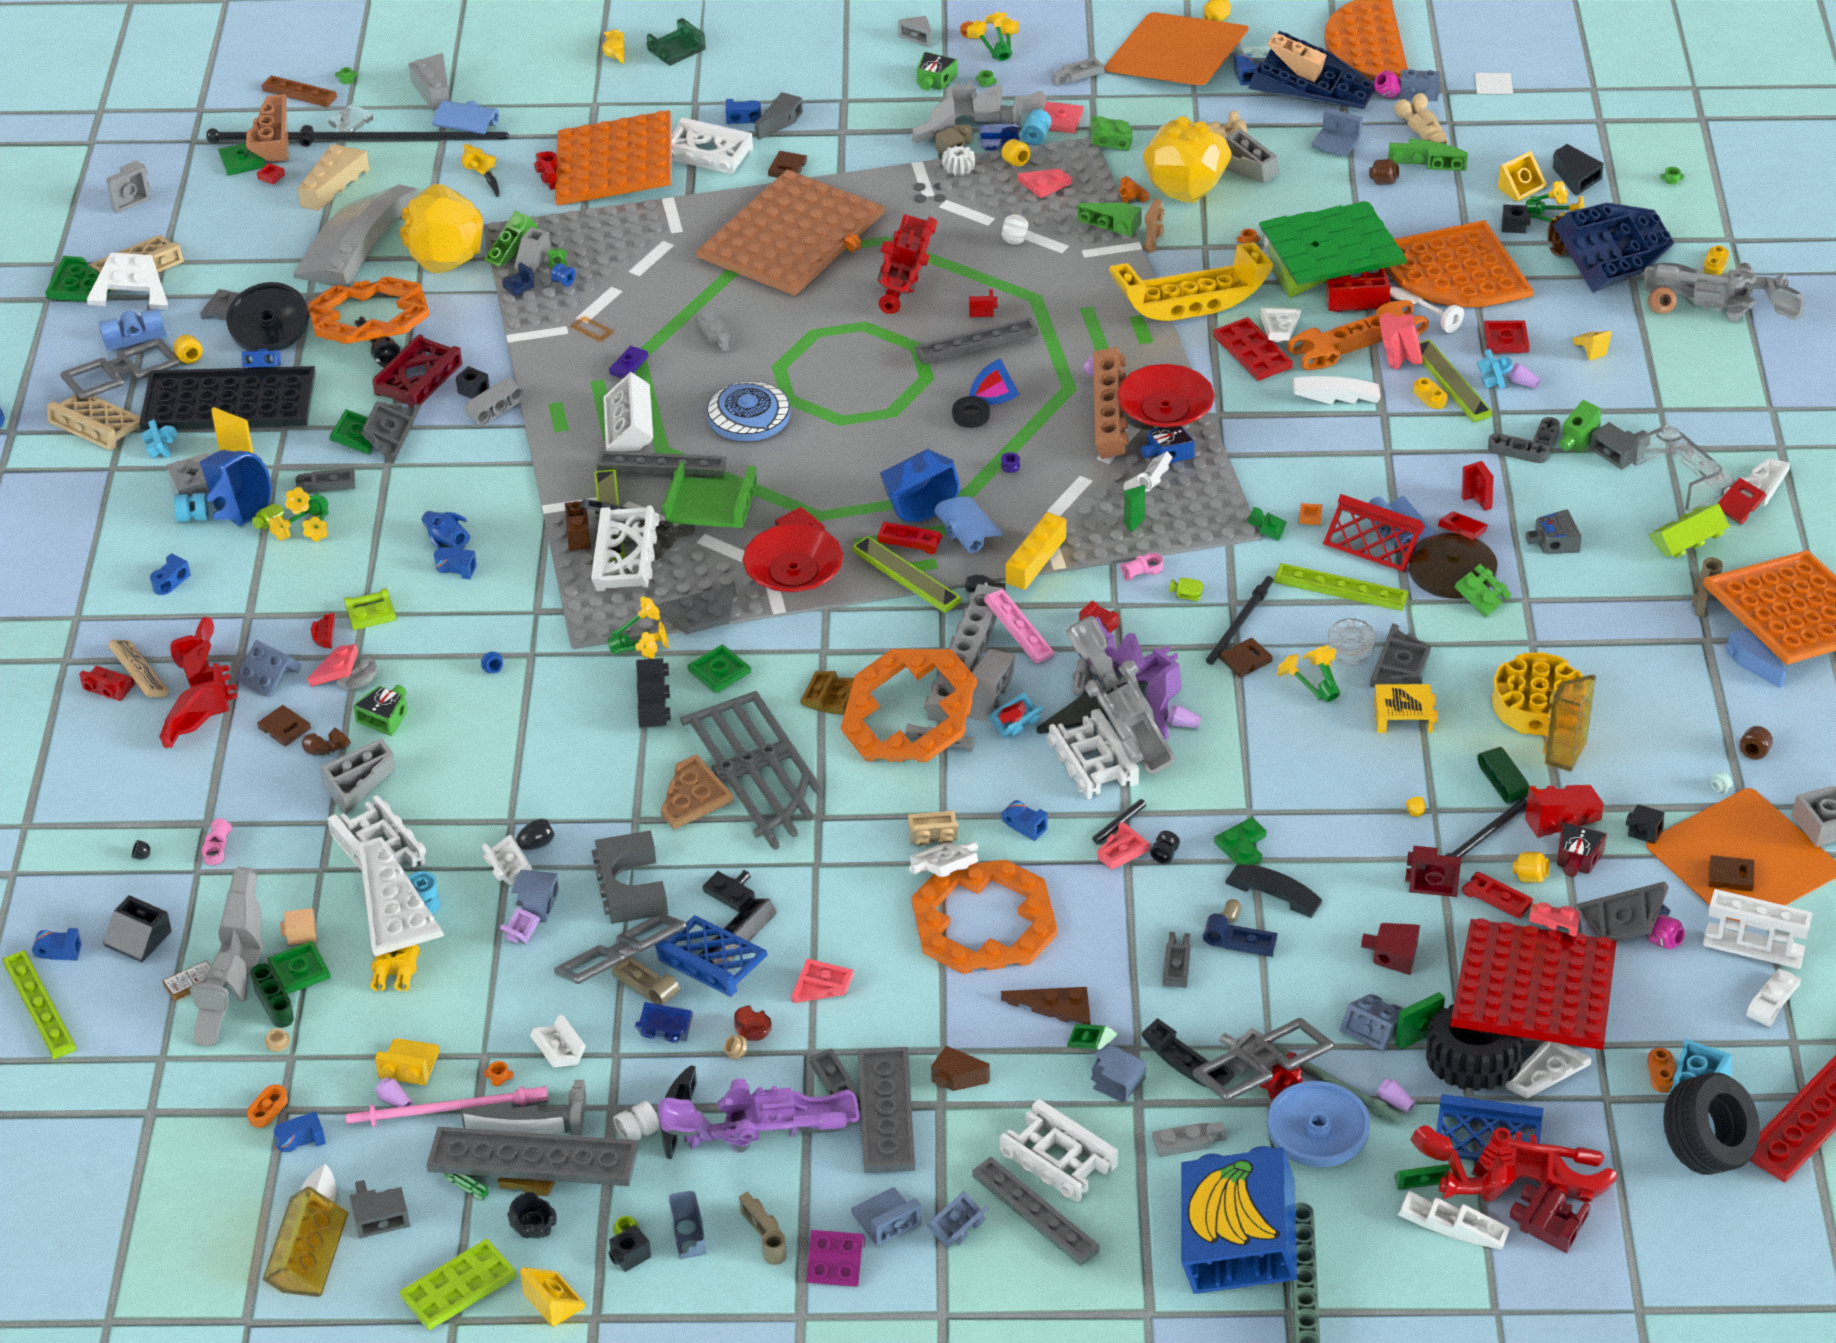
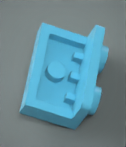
M1024 692L992 712L988 719L1004 739L1011 734L1015 737L1024 730L1025 725L1029 723L1032 726L1041 719L1040 714L1044 707L1040 705L1036 708ZM1023 701L1026 707L1023 718L1012 724L1010 722L1002 724L999 718L1001 710Z

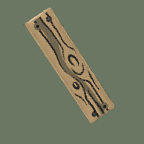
M110 640L108 647L147 697H167L168 688L130 640Z

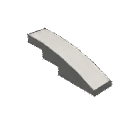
M511 1101L461 1109L463 1127L466 1129L538 1134L567 1133L564 1109L538 1112L537 1105L512 1109Z

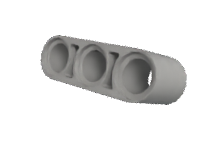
M505 378L470 400L465 406V413L478 425H485L521 402L525 396V390L512 378Z

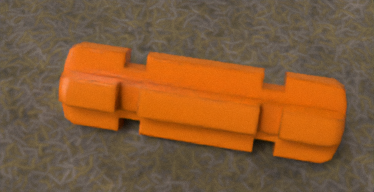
M1125 176L1120 179L1121 186H1125L1128 181L1134 183V186L1138 189L1137 199L1145 203L1150 199V194L1131 178Z

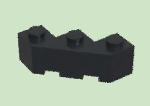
M664 658L636 660L639 728L667 726V721H671L670 707H666V698H670L669 685H665V676H669V664L664 663Z

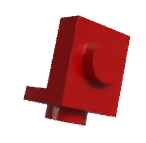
M989 289V296H969V318L994 317V309H998V298L993 296V289Z

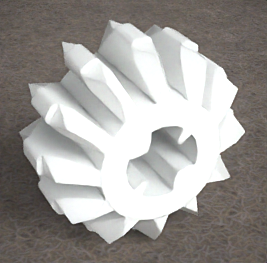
M955 145L954 148L948 147L947 151L943 153L942 165L948 174L954 173V176L957 174L963 176L964 173L969 174L970 170L974 169L975 155L970 150V147L964 148L963 145L960 147Z

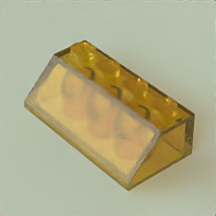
M1595 675L1561 682L1557 691L1553 690L1549 700L1552 707L1547 716V720L1550 723L1545 732V737H1548V740L1543 748V753L1546 754L1545 764L1569 772L1573 770L1588 739L1596 681Z
M310 1186L291 1196L262 1280L282 1293L314 1297L321 1296L349 1212Z

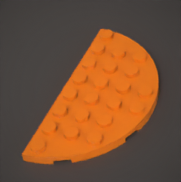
M1354 0L1340 7L1329 18L1324 35L1326 50L1367 79L1373 81L1379 73L1387 70L1393 72L1401 79V70H1408L1392 0Z

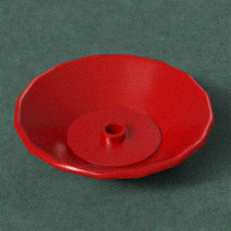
M1167 363L1148 365L1131 372L1121 381L1117 392L1120 407L1131 418L1146 425L1158 427L1184 426L1199 420L1211 409L1215 398L1211 383L1201 373L1186 366Z
M790 523L774 526L757 534L745 547L742 562L747 575L757 584L774 591L795 593L815 589L830 581L840 570L844 554L839 541L826 530L808 524Z

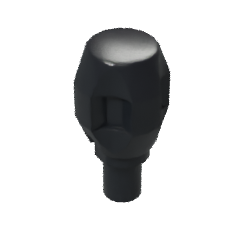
M977 574L968 576L965 584L966 592L970 594L975 592L978 584L1003 588L1004 591L1006 588L1005 583L995 582V580L984 575Z

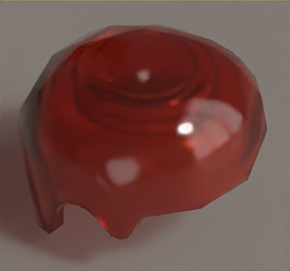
M750 1005L738 1008L734 1013L735 1032L737 1035L743 1036L747 1041H760L766 1038L772 1030L771 1018L765 1014L764 1010L754 1012Z

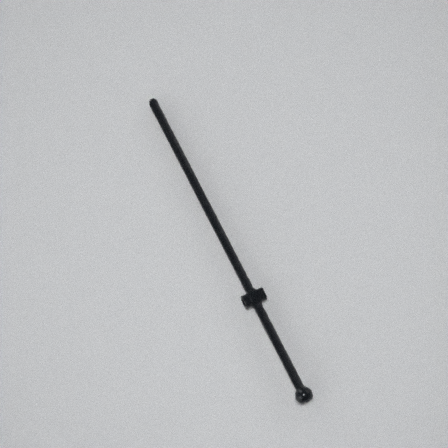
M304 125L299 132H288V140H299L300 144L305 147L310 146L314 140H506L509 138V133L486 132L485 134L474 132H314L313 127L310 125ZM211 128L206 132V138L210 143H217L219 140H246L247 132H219L217 129Z

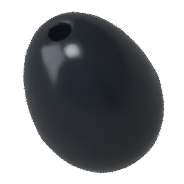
M536 819L521 829L516 837V842L523 850H534L549 844L553 840L555 833L547 819Z

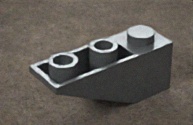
M781 92L773 100L771 106L765 110L762 117L756 121L757 139L760 140L794 124L803 113L802 97Z

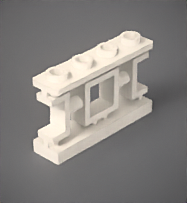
M1100 708L1091 711V718H1088V716L1083 717V726L1066 731L1062 724H1059L1058 728L1054 724L1049 725V734L1047 735L1049 746L1051 748L1054 747L1059 761L1065 764L1069 777L1074 778L1078 791L1080 793L1083 792L1087 800L1092 798L1093 792L1096 795L1100 794L1101 784L1117 779L1121 786L1126 785L1127 782L1130 787L1139 784V767L1136 763L1129 760L1122 747L1120 738ZM1098 749L1102 755L1086 761L1082 754ZM1094 771H1097V772H1095V773L1090 774V779H1089V777H1088L1087 774H1088V773H1091V772H1094Z
M378 795L373 796L374 803L369 801L365 803V813L351 820L345 813L340 815L341 819L336 814L327 818L330 835L361 872L359 843L371 840L383 833L389 839L385 843L399 864L406 861L412 867L417 866V862L421 866L426 864L424 856L426 849L423 843L416 841L411 829L404 827L399 815H394L387 801H382ZM401 843L405 846V848H403V849H401V850H399V851H396V850L402 848Z
M1714 889L1708 916L1719 918L1720 924L1708 922L1703 946L1796 969L1801 968L1806 946L1794 943V938L1798 937L1807 940L1813 912ZM1727 917H1728V918H1732V919L1741 920V921L1739 922V921L1727 919ZM1748 925L1769 930V936L1747 932L1745 927ZM1725 928H1726V929H1730V930L1739 931V932L1737 933V932L1725 930ZM1776 929L1790 932V934H1789V933H1785V932H1781V931H1777ZM1774 940L1780 941V942H1784V943H1788V944H1783V943L1775 942Z
M1040 1099L1032 1104V1112L1028 1111L1026 1113V1124L1029 1125L1026 1130L1018 1135L1009 1129L1006 1134L1002 1133L999 1136L1000 1151L1006 1158L1014 1160L1028 1172L1031 1171L1040 1177L1044 1183L1052 1185L1065 1197L1071 1198L1076 1202L1082 1199V1193L1088 1191V1180L1085 1179L1088 1174L1096 1169L1105 1175L1108 1170L1112 1172L1118 1166V1149ZM1043 1128L1049 1131L1045 1137L1038 1134ZM1030 1141L1036 1144L1032 1151L1025 1147ZM1054 1143L1069 1151L1059 1161L1045 1153ZM1082 1153L1089 1157L1084 1163L1078 1160ZM1069 1167L1076 1170L1071 1176L1065 1173Z

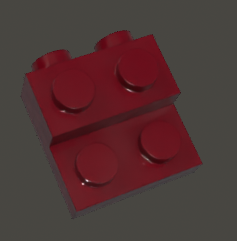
M1413 845V852L1408 851L1407 866H1411V868H1406L1405 882L1410 883L1409 892L1457 897L1461 857L1437 855L1438 848Z

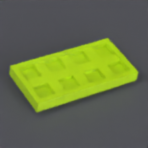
M486 1238L399 1291L403 1302L426 1329L430 1331L517 1277V1274L511 1264Z

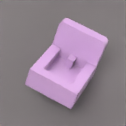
M517 907L507 926L501 924L499 929L505 933L504 938L515 944L518 941L527 944L540 918Z

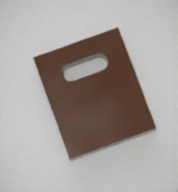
M779 151L768 169V176L778 178L787 169L800 174L802 166H805L807 162V155Z
M1252 637L1235 645L1231 650L1227 649L1221 652L1219 657L1240 678L1271 663L1273 658Z
M281 705L257 722L258 729L264 733L268 732L270 737L285 747L311 729L308 721L284 705Z
M1711 855L1709 887L1721 888L1722 886L1733 890L1753 892L1754 860ZM1741 870L1746 872V878L1744 879L1739 876V871Z

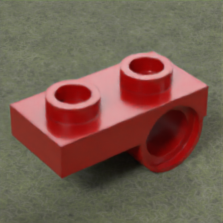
M552 151L536 153L535 171L540 173L543 184H547L548 188L553 190L557 182V155Z

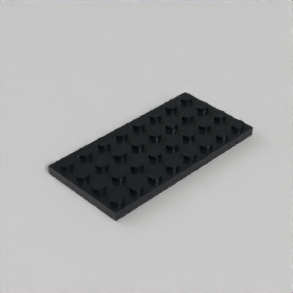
M315 366L150 370L139 422L140 430L150 429L148 422L153 419L156 421L158 429L164 426H173L175 429L215 428L211 411L213 407L247 420L249 427L308 425L315 382Z

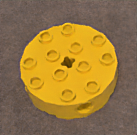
M1543 652L1517 655L1514 660L1501 664L1496 671L1493 679L1494 690L1491 697L1493 710L1503 723L1521 734L1528 733L1548 737L1565 731L1580 719L1583 711V700L1586 693L1584 676L1578 669L1575 670L1569 666V661L1560 656Z

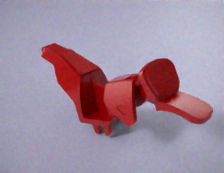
M203 617L201 619L195 636L187 635L173 640L170 644L172 659L179 668L184 669L190 689L184 691L178 697L165 719L164 726L159 735L164 748H172L179 735L196 731L210 716L229 711L228 700L238 697L236 692L229 693V691L237 689L236 684L226 685L225 681L231 678L230 674L222 675L223 672L230 671L229 666H219V664L213 663V667H210L207 660L211 648L209 640L214 632V624L211 617Z

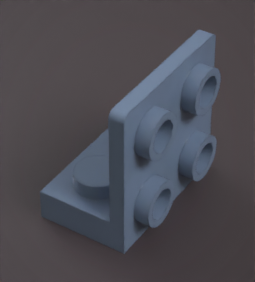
M1326 108L1323 115V128L1312 142V148L1347 157L1362 135L1363 117Z
M256 640L237 672L235 679L267 696H271L284 671L288 672L292 669L299 672L302 664L290 656Z
M1366 995L1348 1004L1339 1031L1385 1051L1388 1048L1394 1028L1398 1024L1399 1011L1404 1008L1394 1004L1389 1005L1383 1002V999L1377 995Z
M895 1187L851 1208L852 1215L877 1247L921 1225V1204L916 1198L906 1202Z

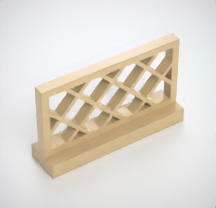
M162 235L117 252L152 255L157 273L184 262L180 245L177 242H169ZM108 257L89 265L100 274L103 269L102 266L105 265Z
M75 394L60 404L53 401L47 404L48 423L110 451L116 448V441L140 427V416L95 396L84 399L86 400L84 402H78L81 399Z

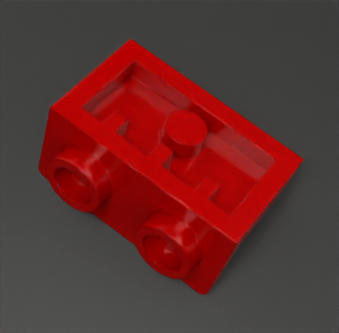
M1483 461L1466 465L1462 468L1461 498L1463 501L1474 498L1475 502L1480 504L1483 510L1486 511L1492 509L1494 476Z
M95 666L90 673L83 670L79 673L84 690L121 701L135 685V681L131 676L100 666Z

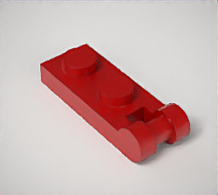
M883 522L877 535V542L924 550L930 555L936 553L937 544L942 539V535L938 531Z
M1475 872L1471 877V881L1466 882L1462 887V891L1467 897L1474 896L1518 919H1521L1533 904V898L1481 872Z

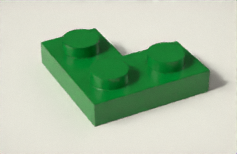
M1250 817L1216 835L1214 843L1237 865H1255L1262 861V853L1252 844L1265 838L1267 830L1253 817Z

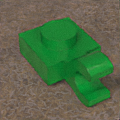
M1253 507L1247 519L1249 524L1260 527V533L1277 541L1281 538L1287 523L1268 512L1264 516L1263 511L1257 507Z

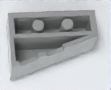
M443 53L408 63L411 83L433 111L438 109L443 100L450 101Z
M1241 128L1225 137L1231 150V159L1225 168L1226 170L1262 183L1279 174L1277 156Z
M989 649L986 655L981 657L980 663L974 666L972 673L978 682L976 690H973V702L970 714L967 717L991 722L988 716L994 712V707L999 708L1000 701L997 699L1000 693L1005 694L1014 675L1015 654Z
M381 738L321 766L322 784L345 815L394 771V754Z

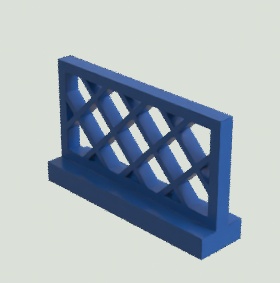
M696 915L686 922L687 927L685 930L655 945L660 962L729 997H732L737 992L736 985L768 956L767 950ZM695 925L703 928L701 931L689 932ZM718 935L721 937L718 940L707 941L708 936ZM704 937V942L690 944L691 939ZM687 940V945H675L679 941ZM736 944L739 948L725 950V945ZM722 946V951L708 953V948ZM705 949V954L694 955L691 953V951ZM743 954H756L753 958L743 959ZM740 955V960L726 962V957ZM723 958V963L712 964L709 962V960ZM741 967L735 975L727 971V969Z
M1441 1094L1437 1133L1450 1137L1456 1144L1453 1149H1456L1459 1159L1478 1161L1484 1147L1487 1146L1480 1139V1136L1488 1131L1492 1134L1495 1130L1494 1127L1498 1124L1506 1125L1510 1129L1511 1136L1516 1135L1517 1132L1525 1127L1536 1129L1537 1144H1540L1544 1108ZM1444 1116L1453 1117L1459 1124L1449 1129L1443 1122ZM1475 1120L1480 1121L1485 1127L1475 1133L1468 1124ZM1464 1128L1471 1136L1461 1142L1454 1133ZM1521 1135L1522 1141L1530 1142V1138L1526 1140V1138L1523 1135ZM1475 1140L1482 1149L1474 1153L1470 1152L1465 1146Z

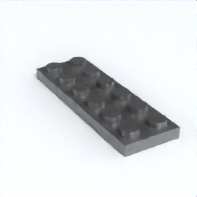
M908 1047L858 1049L864 1173L915 1171Z

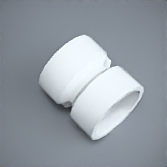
M647 1101L633 1106L632 1112L625 1110L613 1117L615 1129L619 1137L624 1140L639 1141L642 1138V1134L649 1136L660 1130L657 1114Z

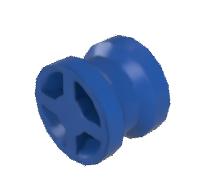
M557 263L551 272V280L556 283L561 282L566 287L572 285L576 276L574 268H566L561 263Z

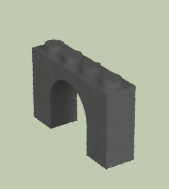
M651 830L595 840L596 850H592L593 863L599 865L595 867L597 881L602 880V884H599L601 898L606 897V901H603L605 915H610L611 924L654 917L660 913L668 914L667 897L663 881L641 885H626L615 879L619 873L628 868L656 863L655 846Z

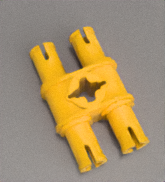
M418 944L375 956L374 961L371 963L373 971L370 982L371 989L378 991L379 984H381L380 991L385 990L387 976L397 975L394 983L395 989L402 992L403 984H405L404 992L410 989L411 976L417 970L416 961L420 955Z

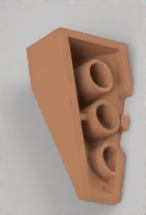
M286 94L267 96L259 110V116L253 120V127L246 133V147L269 162L289 160Z

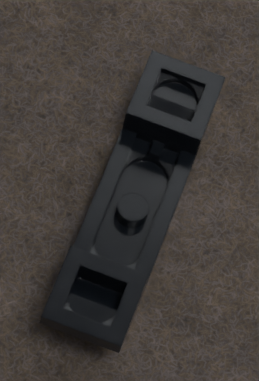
M1236 865L1225 880V884L1247 892L1252 887L1289 902L1290 910L1310 918L1313 917L1322 903V899L1302 883L1285 874L1265 867Z
M1157 1018L1142 1032L1141 1036L1171 1067L1190 1080L1207 1087L1193 1076V1070L1209 1061L1176 1038L1177 1031ZM1225 1065L1208 1073L1210 1077L1223 1087L1236 1074Z
M689 1066L675 1079L665 1098L691 1101L697 1084L696 1066ZM661 1128L664 1153L667 1159H672L678 1142V1135L670 1134Z

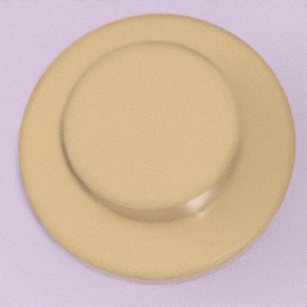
M280 1028L270 1030L265 1038L267 1049L273 1052L282 1051L290 1044L289 1035Z
M741 1035L730 1036L724 1045L725 1053L733 1060L743 1056L747 1049L746 1039Z

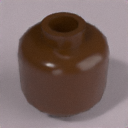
M1393 159L1375 160L1373 166L1369 168L1370 179H1373L1377 185L1395 183L1396 179L1399 178L1398 163H1395Z
M1753 726L1743 734L1739 748L1745 757L1759 760L1768 754L1773 745V737L1766 728Z

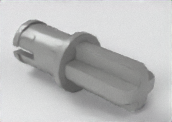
M1080 658L1077 661V669L1073 673L1074 685L1072 691L1074 694L1083 695L1085 692L1084 686L1091 679L1089 659Z

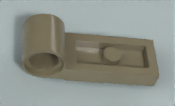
M1706 558L1702 564L1700 578H1695L1693 591L1698 592L1693 593L1692 606L1696 607L1695 616L1704 617L1708 590L1703 586L1704 578L1722 573L1723 563L1718 558Z
M631 956L626 957L623 962L612 968V975L657 1006L661 1007L680 992L678 982L671 975L666 974L661 978Z
M749 1192L739 1196L740 1212L761 1235L764 1260L772 1265L782 1263L786 1259V1242L784 1234L779 1229L777 1220L773 1215L769 1216L764 1211V1207L759 1199H754Z

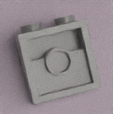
M137 160L120 167V173L106 178L112 210L115 213L151 199L149 193L151 187L146 178V175H148L147 169L144 164H140Z

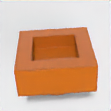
M1301 503L1299 524L1321 525L1322 504Z

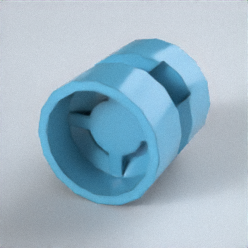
M1039 109L1031 111L1021 130L1022 139L1030 145H1040L1043 143L1052 124L1050 115Z
M206 492L193 493L192 497L188 494L175 495L174 508L177 522H189L191 518H194L195 521L209 519ZM192 503H195V511H192Z
M425 871L411 874L408 877L428 910L431 914H434L440 907L436 877Z

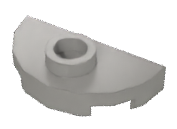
M372 656L355 667L351 671L350 676L336 681L338 687L344 690H354L367 686L378 672L377 664Z

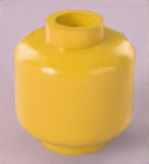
M1210 0L1203 7V16L1206 20L1222 22L1230 15L1231 5L1228 0Z
M1011 139L1002 148V158L1006 163L1013 166H1023L1030 158V148L1022 141Z
M181 335L173 344L175 355L183 363H195L202 356V345L192 335Z
M1522 852L1517 860L1513 861V874H1517L1518 879L1522 883H1541L1545 877L1549 876V859L1545 858L1541 852Z

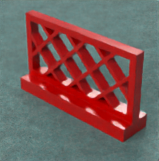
M1340 494L1337 501L1339 504L1323 545L1405 572L1418 537L1425 528L1422 521ZM1342 511L1350 513L1353 520L1341 525L1339 518ZM1364 519L1371 520L1373 527L1362 532L1358 522ZM1355 524L1359 534L1347 538L1344 529ZM1386 525L1391 527L1393 534L1382 539L1378 529ZM1339 531L1342 532L1345 538L1344 541L1338 544L1330 542L1333 534ZM1375 531L1379 540L1367 545L1364 536ZM1405 532L1413 534L1409 543L1401 545L1398 538L1399 535ZM1361 537L1365 547L1357 551L1353 550L1350 542ZM1396 538L1399 547L1388 552L1384 542ZM1381 544L1385 554L1379 557L1372 556L1370 549ZM1402 551L1404 556L1401 566L1392 563L1390 558L1391 555Z

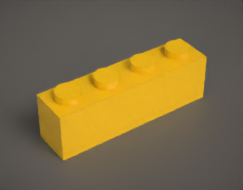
M1046 512L1006 562V584L1022 590L1027 589L1066 539V518Z

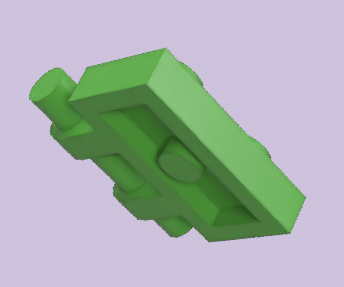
M1479 564L1474 569L1480 575L1479 577L1470 572L1459 580L1454 588L1480 613L1487 617L1501 606L1503 601L1498 598L1500 595L1507 601L1512 594L1507 590V586L1503 582L1500 583L1493 576V572L1489 568L1485 569ZM1487 582L1494 590L1491 591L1484 583Z

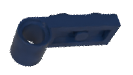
M1218 913L1208 916L1203 933V940L1211 946L1273 957L1278 939V933L1229 925L1228 919Z

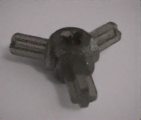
M639 520V528L645 525V520ZM659 521V525L655 528L657 542L653 544L655 560L662 558L665 550L671 548L677 542V538L694 534L695 526L688 524L674 526L669 521Z

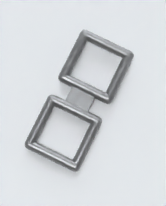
M157 338L117 353V358L107 362L104 358H100L63 371L60 377L79 399L84 400L123 386L125 383L122 378L123 376L132 373L136 379L140 380L149 377L150 370H169L179 366L181 361L161 339ZM157 347L169 361L140 371L128 357ZM102 367L113 381L83 391L72 377Z
M660 913L619 934L616 937L618 943L610 947L598 945L555 967L554 973L573 983L580 984L623 962L626 957L638 951L642 952L685 930L687 923ZM661 923L669 926L642 941L633 939ZM599 955L607 957L606 960L578 974L570 971Z
M1297 1018L1256 1038L1254 1041L1256 1047L1247 1052L1242 1048H1236L1195 1068L1193 1076L1221 1099L1230 1101L1272 1080L1273 1073L1268 1068L1279 1064L1284 1069L1290 1071L1333 1050L1335 1044L1303 1018ZM1297 1029H1301L1320 1044L1289 1060L1269 1043ZM1236 1059H1240L1258 1074L1229 1090H1226L1208 1075V1073Z

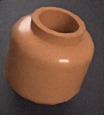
M1661 287L1650 292L1647 303L1652 312L1665 314L1674 309L1677 298L1671 289Z

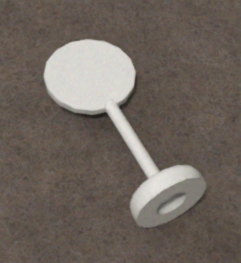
M1390 288L1391 297L1399 301L1409 300L1413 304H1420L1442 316L1440 325L1447 333L1457 330L1463 321L1464 310L1458 305L1449 306L1445 311H1442L1423 301L1422 297L1404 288Z

